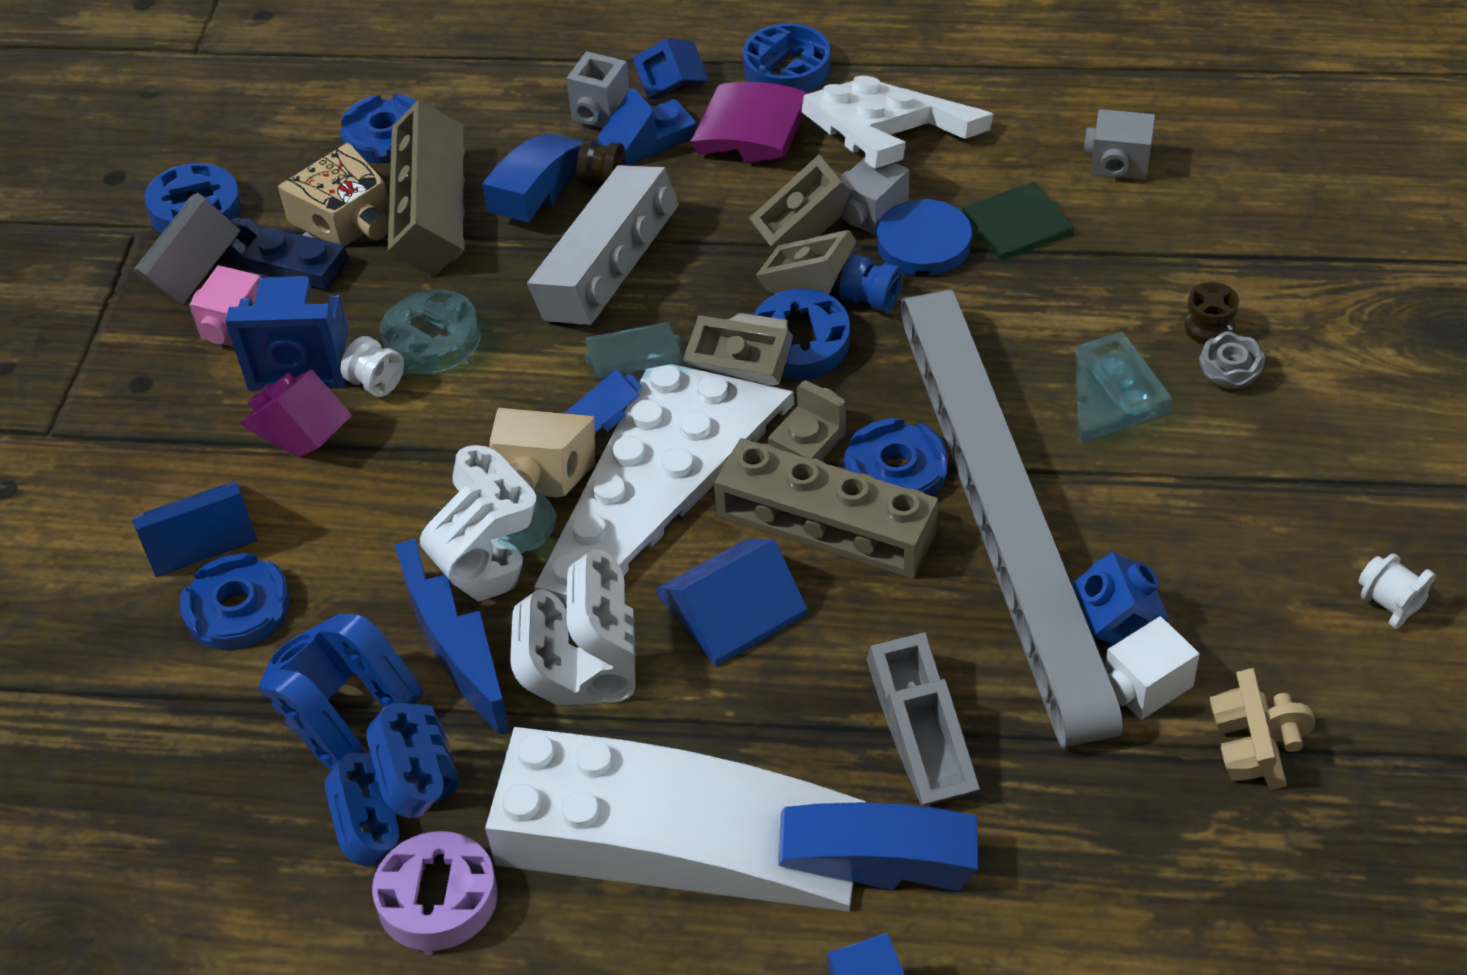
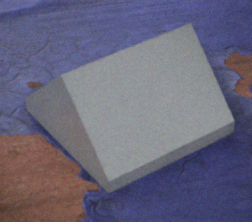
M196 193L188 199L133 271L183 305L241 230L207 199Z

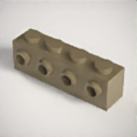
M418 99L392 127L388 252L403 259L407 264L418 267L435 277L448 263L456 262L465 247V240L463 239V218L465 215V208L463 207V187L465 184V177L463 176V157L465 154L463 125Z
M740 438L714 481L717 517L911 579L915 578L937 534L938 498L926 495L916 489H907L877 480L867 474H858L828 465L818 459H809L779 450L769 444H760Z

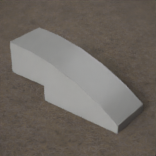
M926 633L871 645L866 659L899 756L921 806L924 807L978 793L980 790L948 686L945 679L940 680Z

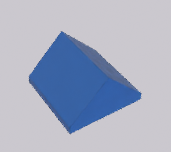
M236 481L137 514L132 519L155 577L258 541Z
M746 539L656 588L658 597L715 667L808 615L806 604L775 539Z

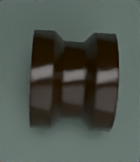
M585 139L580 146L577 159V178L579 183L592 185L596 181L603 182L604 184L618 165L625 166L626 153L624 145L611 142L608 146H603L597 140Z
M1206 282L1195 286L1190 291L1187 306L1189 311L1186 314L1184 323L1186 334L1192 340L1205 345L1209 339L1216 338L1223 332L1234 333L1236 323L1234 317L1237 315L1240 301L1237 293L1223 283Z

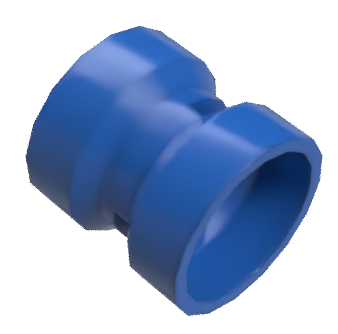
M857 254L851 255L846 262L840 279V300L853 304H858L861 301L867 302L873 310L889 313L893 309L900 293L903 279L902 267L889 263L878 266L873 264L868 257Z

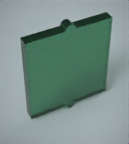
M1035 181L966 205L962 211L977 231L976 238L980 241L984 240L1000 261L1071 236L1074 232V227L1058 209L1059 203L1051 201Z

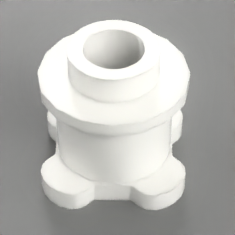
M1393 553L1385 559H1382L1380 556L1372 559L1361 573L1358 583L1364 586L1361 591V598L1366 602L1374 600L1393 613L1388 624L1398 629L1404 624L1406 619L1423 606L1429 596L1428 591L1436 578V574L1427 569L1419 577L1401 565V558Z

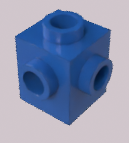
M1112 551L1106 557L1096 561L1087 572L1071 583L1092 635L1109 644H1117L1160 616L1166 622L1170 620L1157 592L1160 586L1158 578L1151 568L1142 561L1134 562Z

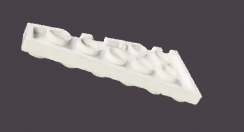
M651 359L639 382L642 385V388L637 391L640 396L626 407L624 413L627 416L619 421L534 586L535 591L540 589L550 591L559 598L564 607H567L568 569L575 561L592 549H600L611 555L619 564L624 576L629 571L628 563L646 545L653 547L664 536V527L677 514L684 516L714 486V481L739 439L743 438L757 442L766 433V425L778 413L783 416L794 405L793 391Z

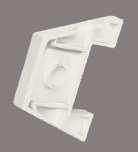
M857 76L853 81L840 85H826L823 90L804 95L802 113L826 132L836 134L837 130L844 135V146L850 151L859 152V148L866 153L865 163L875 169L903 160L906 142L891 136L892 134L930 123L966 139L990 131L993 113L881 83L878 79L870 76Z

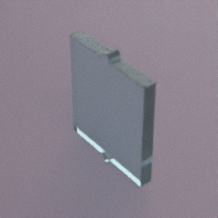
M669 322L585 338L588 351L584 354L586 364H592L595 378L606 377L616 369L622 374L682 362L679 349L681 346L680 336L673 334Z

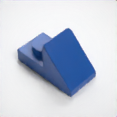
M632 88L604 126L597 140L603 146H608L611 142L622 143L626 153L625 166H628L691 140L697 130V123L676 99L651 108L638 91Z

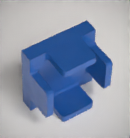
M266 277L259 280L254 304L251 298H241L239 307H228L225 322L248 391H260L268 384H275L287 373L296 378L310 369L315 372L329 389L346 388L347 381L342 377L340 368L346 347L348 324L340 295L329 296L328 304H308L311 289L308 277Z

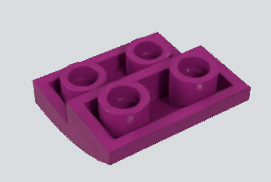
M735 82L719 84L691 142L698 155L716 152L728 153L738 149L745 163L762 160L774 161L785 157L804 115L802 113L804 95L808 93L792 87L770 83Z

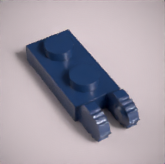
M241 217L232 219L231 222L241 231L219 258L227 264L231 263L232 265L243 267L245 271L269 277L306 276L309 278L311 287L327 290L349 260L345 245L269 227L261 228L253 220L242 219Z

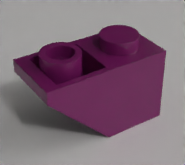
M310 369L296 378L287 373L275 384L265 386L248 401L247 404L253 410L240 423L248 431L297 457H301L318 449L352 414L315 372Z

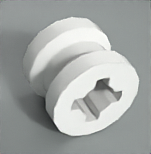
M362 336L353 341L345 351L341 360L340 371L346 381L354 385L363 384L364 389L371 395L383 397L388 395L399 383L404 370V360L399 352L391 348L382 349L381 344L377 340L368 336Z

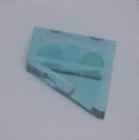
M1123 331L1077 346L1078 439L1081 443L1170 413L1172 397Z

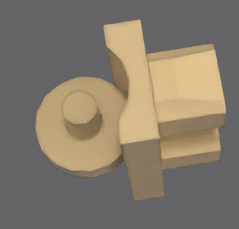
M1254 668L1236 672L1239 688L1210 697L1214 718L1221 734L1248 727L1251 733L1250 737L1221 744L1227 772L1232 781L1264 776L1269 790L1286 787L1287 782L1277 741H1283L1287 751L1294 752L1300 750L1303 747L1301 737L1310 733L1315 727L1313 711L1307 705L1293 703L1288 693L1275 695L1273 698L1274 707L1268 709L1264 692H1261L1259 689Z

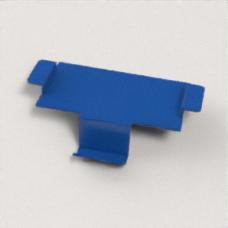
M616 369L564 414L595 416V433L602 427L608 432L627 416L623 410L640 396L637 391L642 388V385L631 373L623 377Z

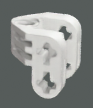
M466 446L456 454L452 482L459 492L422 531L420 546L453 585L479 602L509 592L518 584L522 567V555L506 535L519 532L530 525L536 504V494L497 451L486 446Z
M592 549L569 567L567 573V611L557 596L544 589L534 591L519 602L513 610L510 661L515 678L524 688L557 706L616 703L630 698L635 691L633 608L625 604L624 576L619 564L611 555L600 549ZM569 633L578 645L577 648L568 643Z

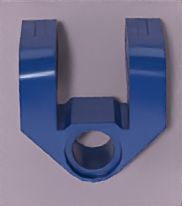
M340 613L285 643L270 659L258 686L261 693L265 697H270L273 701L271 706L278 714L284 715L286 718L285 724L291 731L297 732L315 757L329 770H332L337 762L346 754L363 753V748L358 739L328 701L347 682V679L352 674L358 675L373 697L383 707L390 703L398 702L416 704L423 696V691L418 681L381 631L368 619L357 614Z
M399 702L388 704L370 723L366 731L371 754L348 753L327 774L325 792L338 844L347 858L358 865L367 867L377 865L396 846L399 839V828L395 815L399 814L408 818L420 817L435 802L451 796L460 785L445 730L432 706Z

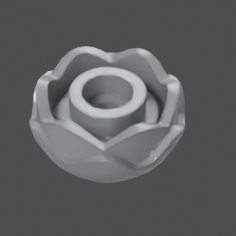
M1223 332L1216 338L1209 339L1199 356L1200 367L1205 377L1216 386L1229 390L1243 388L1254 382L1260 376L1265 362V355L1260 351L1257 342L1253 338L1238 336L1232 332Z

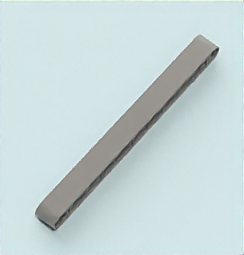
M951 289L902 298L901 314L908 342L1057 740L1062 748L1121 736L1123 730L1122 715L1115 691L957 298Z

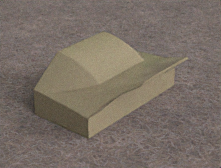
M819 154L749 219L768 244L775 250L778 245L820 236L842 216L851 190Z
M849 230L778 245L756 274V277L764 289L773 294L790 289L805 288L818 290L829 295L843 265L861 247L855 246L856 240Z
M738 313L729 319L698 315L683 361L692 369L773 386L780 383L793 335L787 329L788 320Z

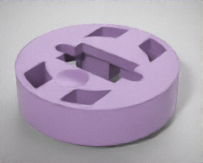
M441 831L417 835L391 850L382 860L375 873L372 894L380 922L388 935L406 947L423 950L425 955L431 956L433 951L452 948L466 942L487 924L496 907L498 888L492 862L487 852L469 837L458 833ZM443 854L444 863L451 864L444 905H434V910L430 915H423V905H416L422 872L427 869L426 864H433L436 855Z

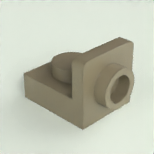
M804 380L797 387L798 406L768 437V444L779 450L822 461L846 435V404L844 399L833 391Z

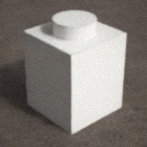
M1160 616L1107 650L1105 669L1119 705H1126L1140 720H1143L1193 687L1200 653Z

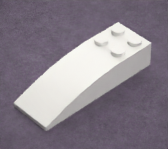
M514 727L485 829L495 866L850 912L854 882L778 866L781 812L787 806L819 803H866V801L793 777L690 751L627 740Z

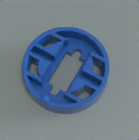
M783 23L765 27L751 35L744 44V75L748 82L778 84L809 92L819 87L830 73L829 42L821 32L806 25ZM802 53L801 60L796 58L786 68L781 69V76L772 75L771 70L789 54L796 56Z
M192 163L168 169L155 177L145 191V204L150 224L160 234L163 233L188 201L186 195L188 191L202 195L230 221L233 218H238L241 212V200L235 178L225 169L211 164Z
M805 288L785 290L766 299L756 309L754 315L786 320L785 316L795 315L796 308H799L801 313H809L816 340L810 342V349L806 351L801 349L800 344L792 345L791 342L781 378L788 380L819 378L835 370L844 361L850 348V320L845 308L838 300L824 292Z

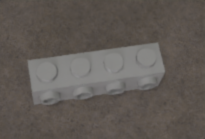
M618 165L527 282L543 321L592 325L679 206L676 192L672 188L665 167Z

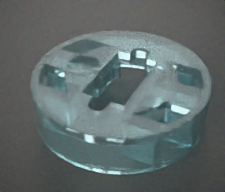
M427 290L407 296L394 304L382 318L379 334L384 348H391L403 356L404 372L426 375L449 370L461 363L468 365L470 362L469 357L476 350L480 342L481 329L475 308L468 298L449 290ZM421 315L423 321H429L441 329L446 326L449 335L442 336L438 334L433 338L410 325V319Z

